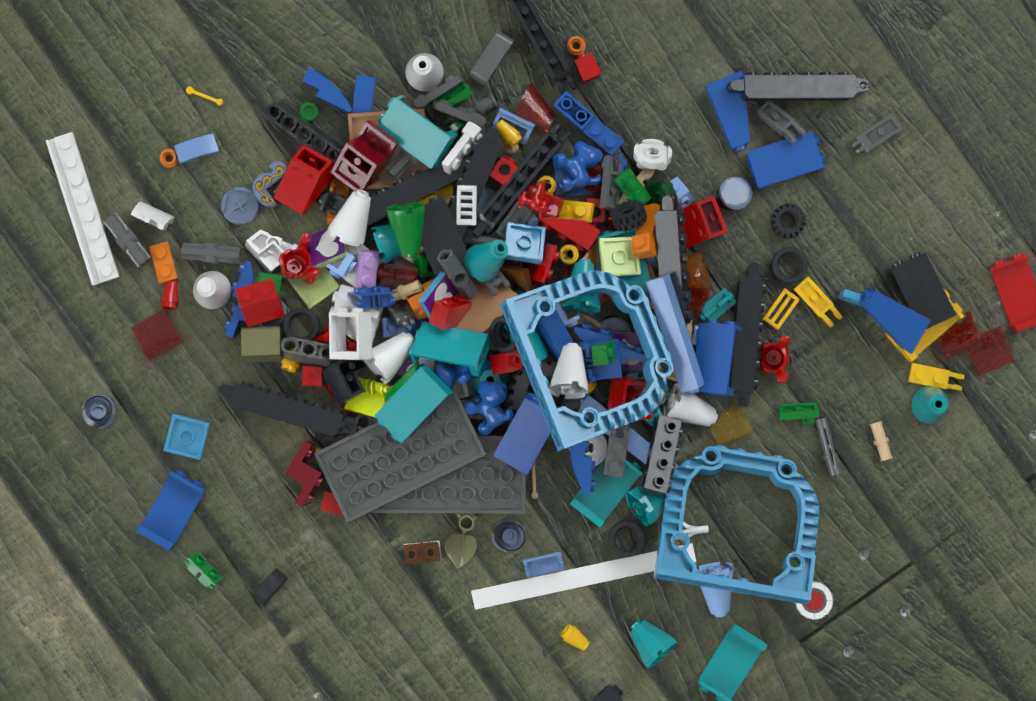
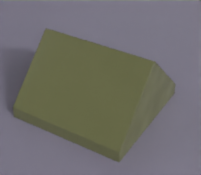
M280 326L241 328V356L244 363L281 362L283 360Z

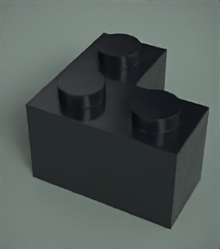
M342 359L322 371L339 405L351 401L365 392L358 376L369 370V367L364 360Z

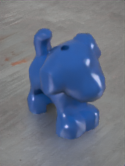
M578 141L574 145L573 158L567 159L563 153L552 156L554 169H566L571 177V180L563 178L558 181L557 185L560 193H566L574 188H583L588 185H598L601 183L602 178L600 174L595 178H590L586 171V168H592L602 161L603 154L599 149L587 145L583 141Z
M487 357L485 359L481 372L486 370L490 365V362L487 359ZM438 361L434 366V373L451 391L456 380L458 383L463 384L477 377L471 375L470 369L467 366L456 364L450 366L446 362Z
M481 382L478 386L480 396L472 398L464 405L465 412L468 415L480 413L486 418L478 426L479 432L483 435H489L505 421L511 420L514 415L511 409H507L506 412L498 405L505 401L508 392L507 386L501 382Z

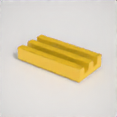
M784 288L762 320L766 321L776 330H779L800 298ZM787 294L788 297L783 302V304L778 309L773 318L770 320L769 316L776 308L778 303L781 301L783 296ZM790 299H794L779 323H774Z

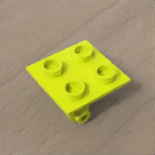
M358 376L365 392L355 399L348 401L344 410L375 417L374 415L386 404L385 393L392 385L376 382V380L363 379Z

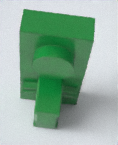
M464 82L436 100V102H440V99L451 103L450 107L456 109L454 104L468 100L473 92Z
M627 168L614 179V182L627 200L641 201L644 205L651 199V196L630 168Z
M816 402L778 404L780 420L793 421L801 418L803 425H814L815 418L819 417V409Z

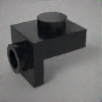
M332 191L325 192L319 200V210L337 215L348 198Z

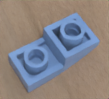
M213 134L197 137L174 146L179 164L197 161L200 157L217 154L219 151Z

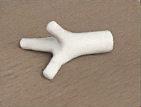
M683 522V526L687 529L682 530V532L688 534L689 538L695 534L709 532L708 525L691 526Z

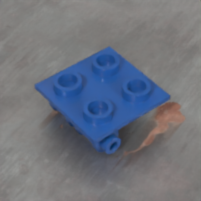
M373 286L372 290L359 287L354 288L353 292H348L350 295L358 296L359 300H356L357 308H375V302L377 308H380V306L391 307L392 304H395V298L392 297V294H395L396 291L390 290V287Z
M618 339L580 342L588 382H595L600 379L622 378ZM614 341L616 361H611L609 365L593 366L591 346L597 342Z

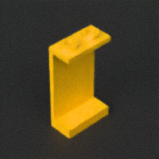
M944 289V291H945V293H946V295H947V297H948V299H949L950 295H949V293ZM949 299L956 315L926 329L912 354L902 349L886 332L884 334L909 362H913L933 341L957 320L964 317L961 313L963 309L957 303L953 304Z

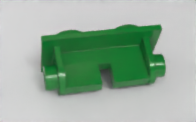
M197 551L184 562L185 568L194 576L199 572L202 574L198 580L206 589L212 590L223 579L219 572Z

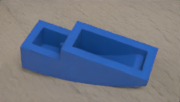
M308 67L302 82L318 90L317 99L348 114L352 113L351 106L339 89L323 75Z
M356 75L352 113L373 112L376 86L375 77Z

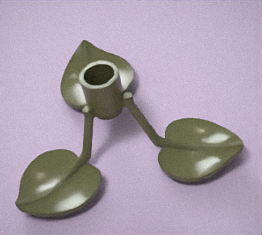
M454 513L459 518V527L463 531L462 534L453 533L446 539L445 552L456 568H460L468 563L476 552L477 542L475 537L465 535V533L474 527V520L480 514L471 516L468 513L462 515ZM483 514V517L488 522L497 523L505 519L508 514Z

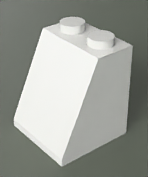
M341 284L339 290L334 291L332 302H335V305L331 306L330 312H337V308H349V312H352V308H357L356 300H359L358 296L348 294V292L354 291L353 287ZM376 302L375 308L363 309V312H371L372 343L377 333L383 310L381 306L377 308ZM346 317V335L357 342L356 317Z

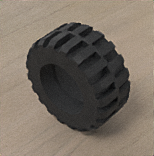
M540 361L542 373L547 377L550 384L557 363ZM525 367L515 374L507 387L508 392L505 399L507 403L505 407L506 411L511 409L514 413L511 421L521 406L527 389L531 386ZM559 394L560 407L565 406L575 412L579 411L581 406L579 401L581 398L565 399V395Z

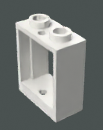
M337 308V312H329L330 359H372L371 312H363V308H352V312H349V308ZM346 317H356L357 351H346Z

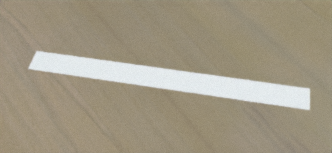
M691 543L687 548V552L691 559L696 562L693 544ZM657 551L473 590L471 593L474 607L476 610L652 572L655 569Z

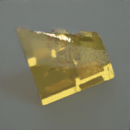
M735 397L728 408L721 413L718 421L710 428L717 444L727 446L754 432L743 408L736 406Z

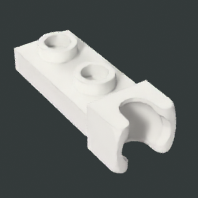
M470 121L462 130V137L442 162L444 172L450 175L453 170H457L462 158L470 153L475 140L479 141L480 137H483L480 134L482 129Z

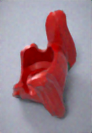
M305 232L302 234L298 247L295 250L290 248L280 254L279 264L282 268L283 278L302 279L307 285L314 284L320 272L316 267L312 268L311 256L307 251L311 242L310 233Z
M786 335L780 337L778 343L767 342L766 344H761L760 369L763 372L776 373L777 381L780 383H785L790 378L787 367L790 357L788 348L792 340L790 336Z

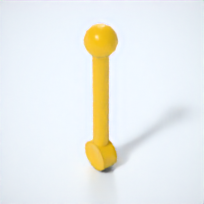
M190 86L186 88V92L190 95H198L215 102L218 106L224 103L223 99H216L195 91Z

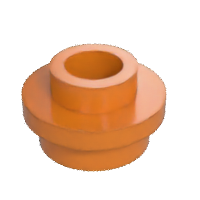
M573 36L568 40L567 50L570 54L580 55L585 51L586 43L583 38ZM578 43L580 48L574 49L573 44Z
M165 149L161 152L159 159L164 167L172 168L177 165L178 157L175 150ZM168 155L173 157L171 162L166 161Z

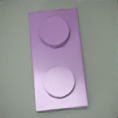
M377 250L358 251L354 288L365 287V289H372L373 286H376L379 252Z

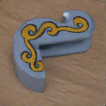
M281 161L271 163L269 168L272 172L258 175L253 182V192L257 200L265 207H278L268 190L282 180L287 170V165Z

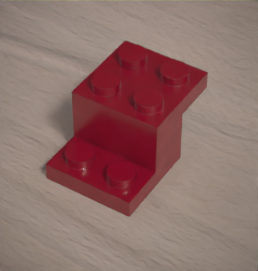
M367 120L358 136L346 142L330 173L354 191H365L371 179L384 171L399 141L372 121Z
M304 441L285 473L304 485L303 490L295 501L301 507L312 502L315 497L313 491L315 488H320L325 480L321 470L305 461L306 459L310 460L315 452V449H313L315 444L310 441Z

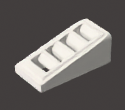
M457 185V225H476L477 186ZM461 192H472V196L461 195ZM461 200H472V204L461 203ZM461 207L472 208V211H461ZM461 215H472V219H461Z

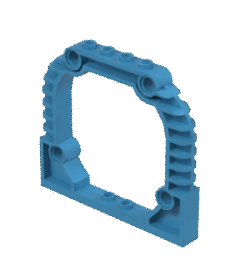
M587 271L506 299L500 303L558 451L640 420L654 411L661 402L664 390L666 389V377L670 376L673 372L672 356L666 349L664 336L657 326V318L652 314L650 301L645 296L641 287L637 285L629 286L626 281L621 278L619 279L609 272ZM600 292L610 295L617 308L630 316L647 359L643 365V375L647 384L640 396L631 402L605 412L598 413L597 410L591 407L579 412L570 410L565 406L556 408L548 388V379L542 373L540 359L536 357L528 335L535 331L539 320L553 314L555 304L586 293ZM629 293L633 294L634 300L630 299ZM540 304L546 308V312L541 311ZM658 365L663 368V373L659 371ZM584 414L589 417V423L584 420Z
M723 445L706 447L700 456H695L682 463L669 480V482H672L670 492L665 497L653 578L807 605L811 601L819 521V503L814 489L801 474L796 472L797 467L795 463L791 460L783 459L782 456L773 455L770 457L765 456L762 452L748 453L744 449L739 448L731 450ZM706 455L713 456L714 461H708ZM786 468L789 471V475L782 473L781 469ZM721 469L766 476L770 478L776 487L790 490L797 503L798 513L794 550L782 563L784 572L774 578L770 586L748 582L749 580L745 578H737L735 580L729 579L727 575L712 576L696 573L697 565L687 552L690 538L686 533L682 532L687 490L690 482L698 474L714 475ZM674 540H681L683 547L676 546ZM790 560H795L798 567H792Z

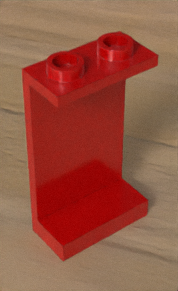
M1022 252L1011 256V261L1005 262L1002 259L994 262V267L989 268L1013 333L1036 325V282L1027 258H1030V255L1023 256Z

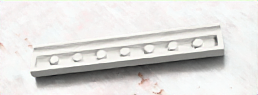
M70 132L46 140L92 285L95 286L119 278L116 263L74 133Z

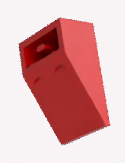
M303 145L291 159L273 198L303 216L335 178L330 173L334 166L333 161Z
M714 196L683 208V213L686 215V223L684 224V229L687 233L686 249L728 232Z
M550 217L539 219L540 226L545 227L546 232L550 233L552 231L556 233L557 239L565 244L567 241L570 242L581 254L583 252L587 253L601 232L584 220Z
M544 243L542 264L527 263L526 269L529 270L531 281L537 282L540 286H544L545 283L549 284L553 270L550 269L551 265H556L560 253L557 251L558 246Z

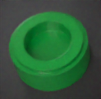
M306 102L300 107V115L309 122L315 121L318 118L319 109L314 103Z

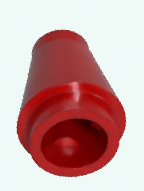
M166 281L160 301L162 304L161 308L167 310L177 309L179 305L178 282Z

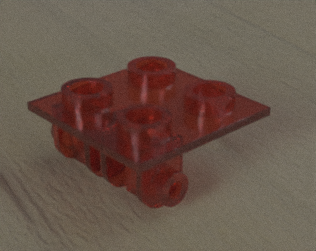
M381 263L380 269H377L376 275L379 276L378 286L390 287V290H394L399 285L404 286L417 280L418 268ZM415 294L408 296L407 299L415 296ZM400 299L395 301V304L409 305L407 299Z
M165 309L131 327L142 347L144 355L148 357L149 361L183 343Z
M1000 326L965 340L979 376L1014 362V358L1005 340L1007 338L1006 333L1001 330Z

